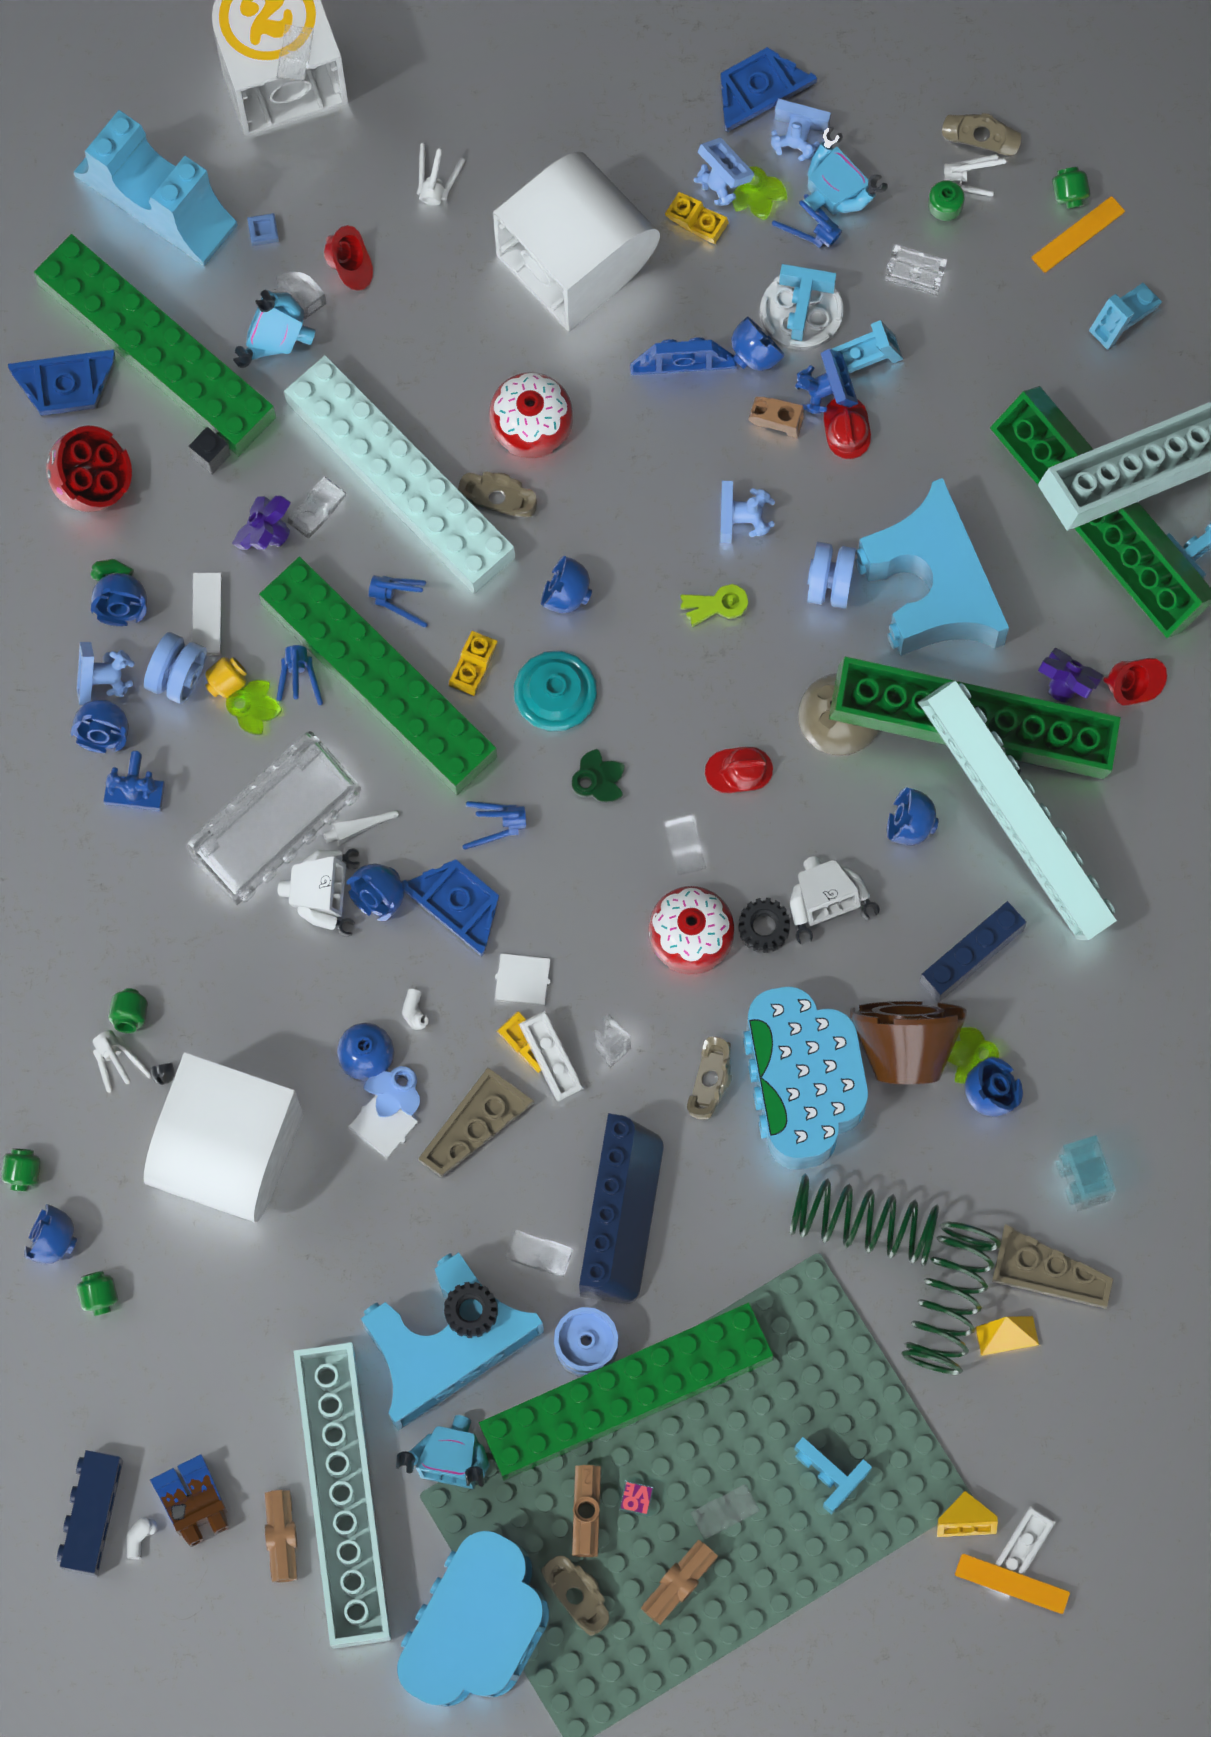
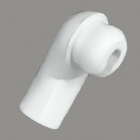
M408 989L402 1015L411 1028L422 1030L429 1023L427 1015H424L418 1007L422 992Z
M146 1517L141 1518L128 1531L127 1558H141L142 1540L147 1535H153L157 1531L155 1520Z

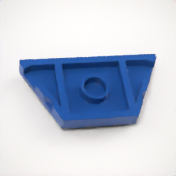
M768 47L721 72L725 131L729 132L776 106L778 98L787 100L816 84L817 77L812 73L807 74L800 70L794 62L781 58L778 53Z
M696 337L689 341L677 342L674 339H667L661 343H655L631 362L630 371L631 375L726 370L737 369V362L733 359V354L713 340Z
M113 349L10 363L8 368L40 416L95 409L115 360V352Z
M456 859L443 864L438 869L423 872L421 876L408 881H401L404 892L481 957L485 954L499 901V895Z

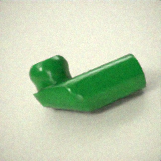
M116 559L96 561L92 565L93 570L90 575L92 579L99 581L108 574L124 573L132 576L134 569Z

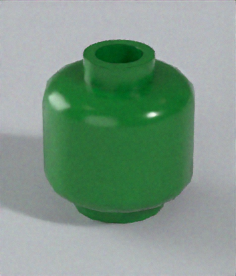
M1078 167L1057 171V176L1052 179L1056 202L1061 205L1066 204L1067 209L1083 206V200L1090 197L1087 175L1084 171H1079Z
M943 180L931 188L928 208L935 218L942 221H950L957 218L962 212L965 198L961 186L956 182Z
M126 988L112 996L108 1019L117 1031L133 1033L145 1024L148 1002L138 990Z
M12 1148L11 1153L4 1155L1 1178L3 1182L11 1184L10 1190L28 1191V1186L38 1183L40 1158L34 1155V1150Z
M103 1271L82 1276V1281L76 1286L81 1308L84 1311H93L94 1316L111 1312L110 1306L118 1301L113 1278L110 1275H104Z

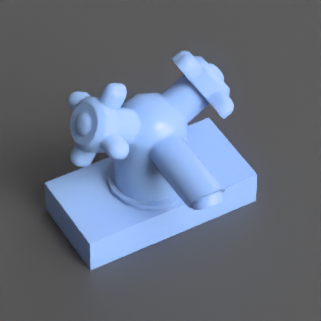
M778 98L775 107V120L789 123L786 135L779 136L776 130L771 132V145L777 155H782L781 147L789 146L803 152L798 158L800 161L812 158L820 143L816 141L814 144H809L806 141L810 129L824 133L830 126L831 113Z
M721 137L700 145L698 153L712 169L710 172L707 164H702L701 170L698 172L697 177L694 178V182L702 184V189L705 191L708 190L709 186L710 189L717 192L719 199L714 201L716 205H729L736 199V195L734 193L729 195L726 188L727 185L730 188L749 183L752 181L755 173Z
M722 481L720 543L732 542V525L734 523H752L755 530L749 533L751 537L756 535L763 536L770 531V528L774 527V521L765 523L762 519V507L764 504H775V500L771 498L767 491L752 488L750 493L756 497L749 498L747 502L734 501L733 481Z
M80 642L76 689L79 705H84L91 701L93 685L111 684L113 688L106 692L107 695L112 696L115 694V696L124 697L128 688L133 686V682L131 680L122 682L121 669L127 665L133 667L135 664L127 653L123 650L107 652L102 658L103 663L94 662L92 643Z

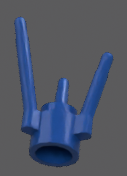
M803 200L799 202L800 206L819 223L813 231L816 234V238L775 220L772 221L773 226L807 240L818 248H821L823 245L830 248L842 233V230L838 228L839 226L821 208L815 212Z
M375 575L372 577L369 586V597L376 598L375 605L386 607L424 628L428 626L426 622L387 601V598H393L395 589L423 592L422 587L415 585L425 586V580L391 578L387 576L379 577Z
M293 645L285 648V658L281 659L277 701L282 700L287 670L292 673L293 698L295 700L299 698V673L304 672L305 668H307L318 705L323 704L313 669L312 657L307 656L306 647Z
M467 801L466 806L497 810L477 811L475 814L478 817H502V826L508 827V830L466 843L462 848L466 850L507 836L519 835V829H526L525 807Z

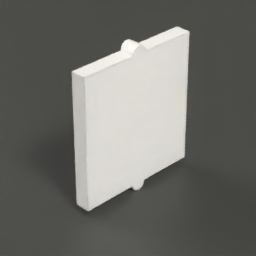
M501 953L498 973L495 974V979L497 980L495 1000L545 1006L547 986L550 985V980L548 979L550 959Z
M375 1095L366 1106L363 1105L361 1107V1112L348 1127L388 1159L401 1143L404 1144L406 1142V1136L418 1124V1121L401 1109L392 1116L379 1117L376 1111V1098L378 1095Z

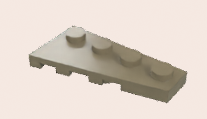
M487 1068L418 1158L419 1162L442 1178L532 1106L534 1100L490 1068Z
M1007 1224L1004 1225L992 1282L1104 1309L1107 1308L1113 1278L1065 1256L1064 1253L1056 1249L1049 1248L1038 1242V1240L1014 1230L1013 1227Z

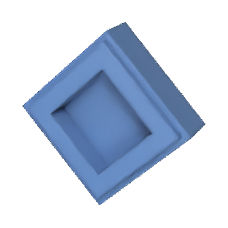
M274 213L247 217L252 246L279 242Z

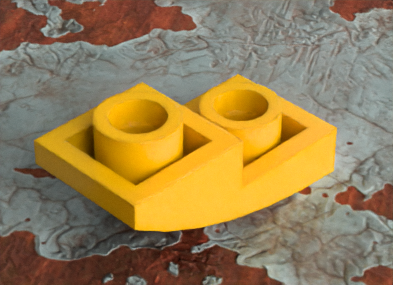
M678 192L665 212L666 217L713 244H716L729 224L727 217L705 208L701 201L681 192Z
M471 631L461 651L460 660L449 680V686L475 696L498 641Z

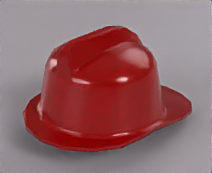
M346 225L340 227L334 235L326 238L324 258L332 269L337 270L341 280L347 287L356 291L365 289L372 280L373 266L362 236L353 226Z
M834 398L827 404V411L824 412V426L829 448L835 455L843 459L860 457L867 451L871 443V431L866 408L859 400L858 404L848 408L837 404Z
M1156 658L1121 661L1114 665L1109 676L1104 677L1103 681L1108 685L1117 703L1123 706L1132 705L1156 698L1166 685L1167 670L1163 662Z
M739 747L718 751L709 758L705 766V776L708 784L721 793L761 789L769 783L773 775V765L770 757L764 751L755 747Z

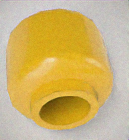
M222 657L206 670L205 676L208 683L205 686L214 697L221 695L223 698L228 699L246 685L245 676L248 673L236 658Z

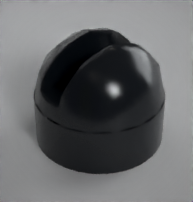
M173 1063L150 1067L151 1075L156 1083L164 1085L173 1080Z

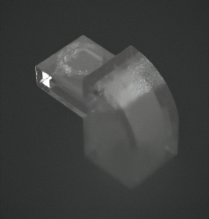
M286 272L277 276L278 289L270 290L273 293H290L304 310V319H307L327 304L325 293L311 277L301 272Z

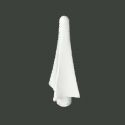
M395 810L361 819L334 822L332 830L323 833L325 841L330 843L337 840L340 846L359 834L397 817L399 812Z

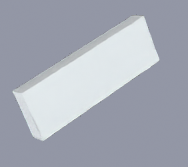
M221 572L193 573L192 642L206 647V656H221L222 574Z
M546 1011L520 1023L519 1026L556 1101L558 1102L584 1089Z
M1030 1506L994 1565L1024 1575L1055 1521ZM1001 1593L1002 1595H1004V1596L1007 1597L1008 1599L1010 1598V1595Z

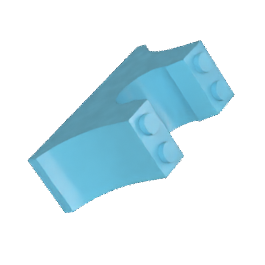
M120 110L116 112L85 150L86 157L74 170V176L203 266L208 263L238 226L237 221L227 212L214 194L207 170L187 156H184L176 166L165 160L148 143L142 126Z
M943 478L932 482L930 491L923 503L907 518L889 528L860 538L859 547L856 550L857 558L855 559V564L860 575L865 574L868 582L886 580L894 574L905 572L920 577L929 589V593L923 599L907 603L892 614L891 624L889 625L890 633L887 636L893 649L897 648L900 656L925 646L948 640H972L989 645L994 649L1005 645L1009 626Z
M451 1253L447 1254L437 1262L438 1267L435 1268V1273L443 1297L446 1300L448 1293L453 1291L455 1286H462L464 1282H470V1284H474V1282L480 1283L460 1253L454 1256ZM495 1298L498 1308L495 1325H492L491 1330L488 1333H483L481 1337L472 1336V1338H467L464 1335L462 1337L457 1335V1332L451 1330L449 1324L437 1334L430 1336L418 1335L411 1332L404 1325L400 1314L386 1302L381 1305L375 1303L363 1312L365 1316L361 1318V1321L390 1369L393 1383V1398L389 1416L397 1430L399 1431L544 1333L543 1322L537 1313L513 1309ZM468 1299L461 1304L459 1313L463 1319L474 1321L481 1316L483 1308L477 1300Z

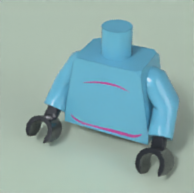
M834 127L827 128L823 133L825 142L819 145L813 155L807 173V188L812 194L803 201L815 212L824 206L832 215L839 212L861 211L875 198L876 192H885L888 184L882 183L877 188L876 183L882 178L881 175H872L868 180L838 147L833 149L832 145L840 143L843 135L838 133L833 141L830 138V134Z
M266 289L260 293L262 298L255 301L258 307L247 331L246 346L248 347L245 349L242 346H238L235 349V353L239 357L233 358V361L238 367L245 368L249 366L252 360L282 353L289 354L295 341L308 345L312 344L316 330L302 325L304 310L290 293H273Z
M456 1415L451 1429L437 1426L432 1434H428L409 1452L403 1451L398 1453L396 1469H399L400 1466H407L406 1472L411 1474L416 1465V1469L423 1479L474 1489L476 1481H478L480 1487L484 1486V1476L489 1468V1461L484 1446L479 1443L475 1434L468 1432L471 1419Z

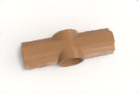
M575 1466L572 1556L598 1557L601 1466ZM583 1504L592 1505L595 1509L594 1515L591 1518H582L578 1514L580 1506Z
M290 1490L266 1492L267 1524L265 1525V1539L267 1551L270 1554L272 1583L298 1580L295 1554L297 1533L292 1517Z
M698 1540L679 1563L676 1562L660 1581V1586L649 1596L641 1610L653 1621L661 1625L679 1602H683L699 1584L698 1580L715 1562L718 1555L706 1544Z

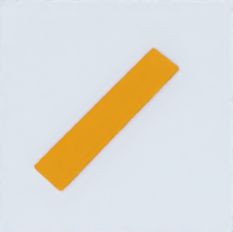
M1112 196L1034 254L1031 257L1032 260L1046 273L1121 216L1125 210Z
M966 1554L961 1555L955 1572L957 1577L1060 1614L1064 1613L1070 1595L1069 1591Z

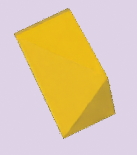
M1033 1316L1004 1317L975 1327L981 1356L1039 1346Z
M964 1491L939 1517L937 1537L997 1534V1515Z

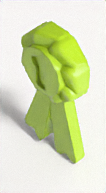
M734 584L720 587L714 596L680 595L682 610L695 609L686 613V617L691 620L692 627L717 613L727 619L742 616L748 606L745 590Z

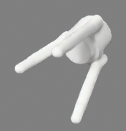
M421 143L417 194L420 195L419 199L422 202L439 205L441 200H447L448 192L458 176L465 159L461 158L443 187V181L437 179L442 149L438 148L431 177H428L425 181L426 152L425 143Z
M995 154L962 162L944 164L945 180L956 182L965 192L992 197L994 196L993 191L962 185V182H967V170L997 166L1007 163V160L1005 158L998 159L999 156Z
M112 1030L105 1031L93 1039V1044L96 1048L93 1053L98 1060L107 1092H111L112 1087L104 1058L105 1060L112 1059L126 1084L130 1083V1079L117 1057L121 1053L120 1049L148 1078L152 1077L151 1072L126 1046L122 1037L116 1038Z

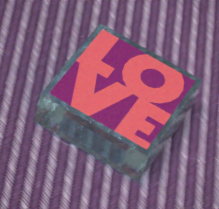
M625 1480L619 1511L648 1517L654 1487Z

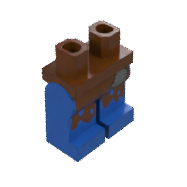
M202 1454L177 1466L191 1493L190 1495L187 1494L174 1468L150 1479L179 1536H183L190 1547L204 1541L199 1527L208 1522L215 1535L229 1529L228 1520L225 1515L228 1511Z

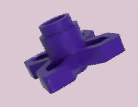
M265 496L257 497L249 511L250 516L247 524L238 531L232 544L240 550H248L251 546L258 550H265L268 545L276 547L283 545L289 537L290 529L281 518L285 515L291 502L283 496H275L272 500Z
M1054 648L1038 669L1039 672L1051 678L1049 683L1050 689L1048 690L1049 695L1063 703H1067L1069 699L1074 698L1076 693L1087 699L1093 689L1099 686L1104 677L1103 674L1091 667L1083 666L1058 648Z

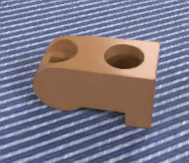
M755 397L748 420L756 426L787 433L788 436L798 439L805 415L803 405L774 398Z

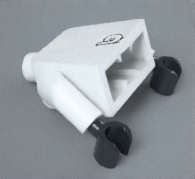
M352 848L346 854H342L341 851L317 850L305 858L302 863L295 864L292 867L291 880L279 881V896L289 897L290 905L295 907L298 914L311 924L330 930L337 928L342 936H351L353 933L344 931L342 925L344 923L355 925L353 919L344 918L340 921L337 920V917H342L346 867L353 870L357 869L360 865V862H352L348 858L350 856L358 857L359 851Z
M812 856L804 861L803 865L806 870L798 874L799 883L793 887L790 899L794 925H798L796 940L799 944H801L799 934L803 931L809 933L810 941L812 942L813 933L807 928V922L812 926L861 907L860 902L863 905L860 912L863 919H870L866 912L867 907L873 908L876 915L879 914V905L875 902H870L869 897L871 895L859 874L846 867H840L834 860L822 864L817 856Z

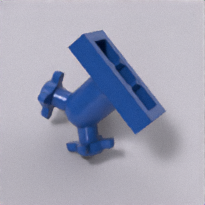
M829 348L820 353L826 373L816 378L812 377L814 370L812 365L797 373L798 382L795 387L798 390L800 388L807 390L811 396L810 404H802L803 409L807 410V412L811 414L826 412L827 407L821 406V400L831 394H834L836 403L850 408L858 404L841 352Z
M132 751L128 775L126 777L118 776V768L113 767L111 773L107 776L103 802L105 805L161 811L165 783L164 781L153 780L152 772L150 771L146 772L145 778L140 779L139 771L142 754L139 751Z

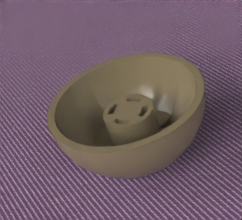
M837 673L826 675L812 683L801 698L798 708L800 729L806 740L824 753L831 755H850L867 747L874 740L879 730L829 719Z

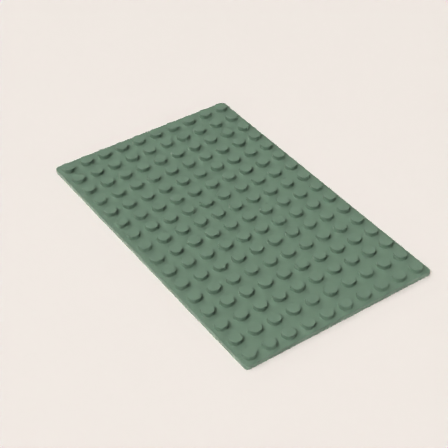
M816 1253L705 1320L708 1321L749 1302L773 1354L772 1362L503 1481L491 1451L486 1453L489 1468L484 1476V1486L480 1487L478 1481H476L474 1489L438 1482L421 1493L420 1498L451 1551L457 1552L461 1543L468 1536L480 1531H490L515 1542L528 1553L533 1568L529 1585L536 1588L545 1597L549 1606V1621L523 1671L562 1737L596 1736L938 1524L939 1517L964 1491L972 1496L822 1255ZM802 1437L847 1477L863 1459L872 1467L869 1474L832 1515L823 1508V1504L837 1488L834 1485L829 1488L818 1478L819 1471L812 1465L807 1468L795 1457L798 1453L794 1450L795 1445ZM575 1466H601L598 1557L572 1556ZM626 1482L652 1488L647 1514L621 1508ZM583 1504L578 1510V1514L585 1519L591 1518L595 1513L594 1507L590 1504ZM700 1540L713 1550L718 1557L698 1580L699 1584L683 1602L680 1601L663 1623L659 1625L641 1610V1607L660 1586L661 1579L676 1562L679 1563L693 1545ZM557 1556H565L575 1567L579 1565L583 1571L592 1575L597 1580L600 1593L605 1599L603 1604L609 1613L607 1626L598 1634L588 1635L575 1622L548 1586L541 1569L551 1559ZM571 1588L567 1591L566 1598L571 1604H579L583 1600V1593L578 1588Z

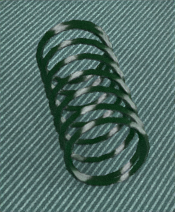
M806 1173L802 1175L789 1230L791 1236L795 1234L800 1211L799 1233L802 1238L808 1235L825 1191L821 1229L823 1243L830 1240L847 1196L843 1244L846 1249L853 1243L868 1204L865 1234L866 1252L869 1254L874 1250L890 1209L887 1237V1255L889 1259L896 1255L912 1214L909 1261L911 1264L915 1263L923 1249L920 1264L922 1267L927 1264L939 1213L938 1205L931 1209L914 1253L918 1218V1202L916 1199L908 1206L893 1246L896 1215V1197L894 1194L888 1197L871 1240L875 1194L872 1189L866 1192L849 1235L853 1199L852 1186L848 1184L844 1187L828 1227L831 1183L828 1178L822 1182L806 1222L809 1178Z
M948 1221L940 1224L941 1229L945 1233L976 1245L966 1244L942 1235L936 1237L938 1242L968 1250L984 1259L989 1265L987 1267L963 1266L939 1257L930 1258L931 1262L945 1268L963 1272L980 1282L982 1287H956L932 1278H926L924 1282L929 1286L958 1294L973 1303L976 1308H949L923 1299L917 1302L922 1307L944 1312L962 1321L970 1329L967 1331L947 1330L915 1320L911 1322V1325L915 1328L943 1336L963 1348V1351H939L906 1342L904 1345L909 1350H904L901 1354L906 1360L921 1367L945 1374L958 1375L963 1370L950 1358L965 1356L968 1354L969 1349L964 1342L955 1336H967L975 1332V1327L971 1321L962 1315H973L981 1311V1305L970 1294H978L988 1289L985 1280L977 1273L987 1272L994 1268L995 1265L991 1258L983 1252L1000 1248L1001 1241L997 1236L980 1228ZM947 1227L974 1232L994 1242L968 1237ZM912 1356L927 1358L945 1364L951 1368H945L934 1364H930L917 1358H914Z

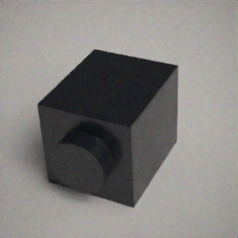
M206 427L188 446L191 458L210 474H213L231 455L228 443L209 427Z

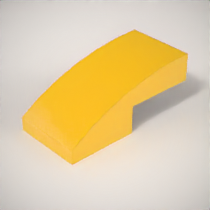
M517 1011L496 1032L531 1068L539 1073L541 1069L519 1026L526 1019Z

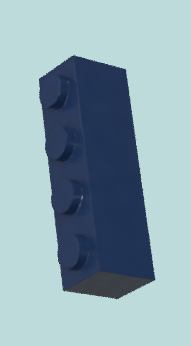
M1007 901L921 974L920 983L938 1003L941 1002L1021 934L1027 922Z
M85 1450L84 1457H79L76 1474L80 1475L78 1486L72 1487L70 1494V1503L73 1504L71 1515H66L63 1532L67 1533L65 1544H60L57 1553V1562H60L62 1570L98 1577L123 1465L121 1457Z

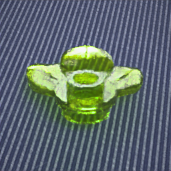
M752 166L749 168L759 178V182L756 185L746 183L738 186L733 192L736 195V199L732 203L736 212L748 207L754 216L761 220H766L771 212L772 201L786 200L787 192L778 178L767 176L763 169Z
M251 681L243 690L235 691L226 699L227 711L238 719L240 728L247 733L262 735L264 730L263 721H270L282 712L280 705L274 699L267 696L270 689V682ZM238 701L245 702V706L241 709L236 708L235 704Z
M973 1027L961 1028V1041H956L948 1059V1062L958 1066L955 1082L959 1084H965L968 1073L979 1062L990 1057L999 1058L997 1046L990 1041H986L982 1032ZM983 1050L989 1051L986 1059H980V1053Z

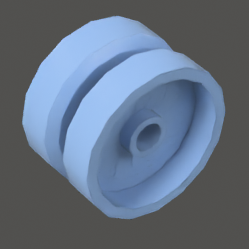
M817 542L814 559H811L809 569L807 603L821 605L825 601L827 588L832 589L830 598L832 607L846 609L856 548L842 546L838 551L837 561L832 562V544Z
M167 632L160 640L151 657L144 678V688L156 694H161L166 690L169 700L184 704L193 692L202 673L207 655L206 647L195 642H190L185 646L183 637Z
M581 1307L571 1310L560 1319L555 1329L554 1348L558 1361L568 1372L576 1376L582 1377L613 1363L618 1354L619 1339L615 1323L606 1313L596 1308ZM587 1337L588 1341L592 1339L591 1344L584 1346L581 1342L582 1338Z

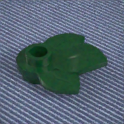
M598 749L589 751L581 758L580 770L572 777V788L576 794L582 797L593 796L596 800L605 803L616 801L623 796L621 789L616 783L622 777L625 765L616 761H602V756ZM583 780H589L591 785L584 788L580 783Z

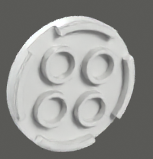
M780 276L775 278L766 289L760 305V317L767 334L779 345L798 351L812 350L830 341L837 333L843 317V302L836 286L834 294L811 291L803 339L799 341L791 339L792 329H787L790 312L795 313L797 305L792 303L795 287L779 285Z

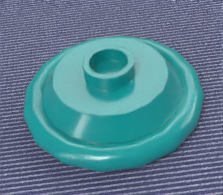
M563 651L543 652L530 658L519 670L514 683V702L521 716L533 726L546 731H566L581 724L592 712L597 699V683L590 667L579 657Z

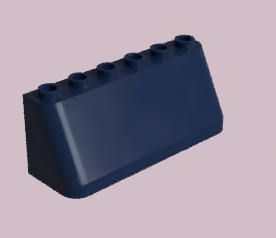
M608 1113L579 1290L580 1297L630 1304L640 1294L664 1144L658 1134L623 1115Z

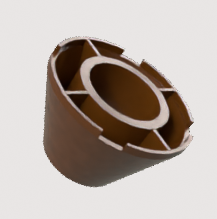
M923 1001L876 1002L859 1005V1011L855 1012V1008L850 1009V1017L855 1025L876 1080L891 1084H927L939 1081L967 1016V1010L961 1006L937 1003L936 1007L923 1005Z

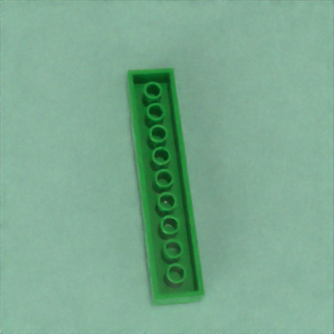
M70 234L33 272L37 284L204 428L209 427L227 442L229 449L238 457L276 419L274 406L73 234Z
M1040 386L1023 391L990 427L992 432L1037 485L1048 468L1094 450ZM1139 502L1074 528L1166 638L1182 633L1211 604V587Z
M300 556L259 593L261 605L456 795L466 788L497 758L496 747Z
M845 656L838 665L829 719L946 745L918 702L945 683L955 680ZM956 681L958 685L963 683L971 695V698L968 700L974 708L979 707L987 718L985 725L990 732L995 731L1003 742L1001 749L1006 756L1011 755L1017 761L1099 779H1105L1112 772L1121 717Z
M748 1302L480 1421L479 1426L502 1479L505 1481L773 1361V1354Z

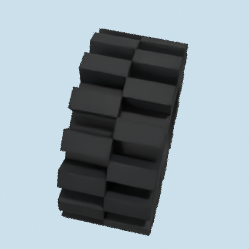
M758 898L754 903L752 901L749 902L747 907L743 908L739 917L738 929L741 940L745 941V945L748 948L750 946L753 947L755 952L763 950V953H768V950L776 951L778 946L782 947L785 944V940L788 939L790 931V916L786 913L787 909L784 906L781 907L780 902L776 900L771 902V898H766L765 901H761V898ZM763 915L771 917L776 925L775 930L769 935L758 934L753 928V923L757 917Z
M464 1282L462 1286H455V1289L448 1293V1298L444 1302L445 1319L451 1330L457 1332V1335L461 1337L463 1335L467 1336V1338H472V1336L481 1337L483 1333H488L491 1330V1326L496 1323V1317L498 1316L497 1302L493 1293L485 1285L483 1287L477 1282H474V1284ZM474 1299L482 1305V1314L477 1320L467 1321L461 1317L459 1308L465 1300Z

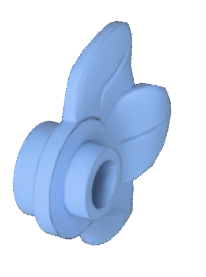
M399 1066L391 1072L384 1071L377 1076L370 1077L364 1085V1090L378 1095L376 1098V1111L379 1117L392 1116L400 1109L412 1116L419 1107L420 1096L415 1089L417 1076L408 1067ZM403 1077L407 1080V1084L404 1086L399 1085L397 1079Z

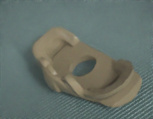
M982 113V115H948L943 122L942 135L951 142L983 148L1005 156L1015 155L1021 144V133L1007 127L1006 124L993 118V115L988 113ZM978 127H985L989 130L990 137L986 141L980 142L975 139L974 131Z
M485 471L481 476L474 473H466L459 482L458 490L473 505L521 517H532L536 511L537 498L535 492L523 488L519 480L513 479L507 474ZM493 492H501L505 496V500L501 504H494L489 500V496Z
M708 1037L704 1041L701 1052L702 1059L692 1095L688 1099L687 1110L689 1114L700 1120L711 1118L727 1087L731 1084V1043L722 1038ZM711 1071L716 1072L718 1075L716 1084L711 1087L705 1086L703 1084L704 1075Z
M557 1556L542 1567L541 1572L548 1586L575 1622L590 1636L601 1632L609 1622V1613L603 1604L605 1599L600 1593L597 1580L592 1575L583 1571L579 1565L575 1567L565 1556ZM571 1588L581 1590L583 1593L582 1602L571 1604L566 1598L567 1591Z

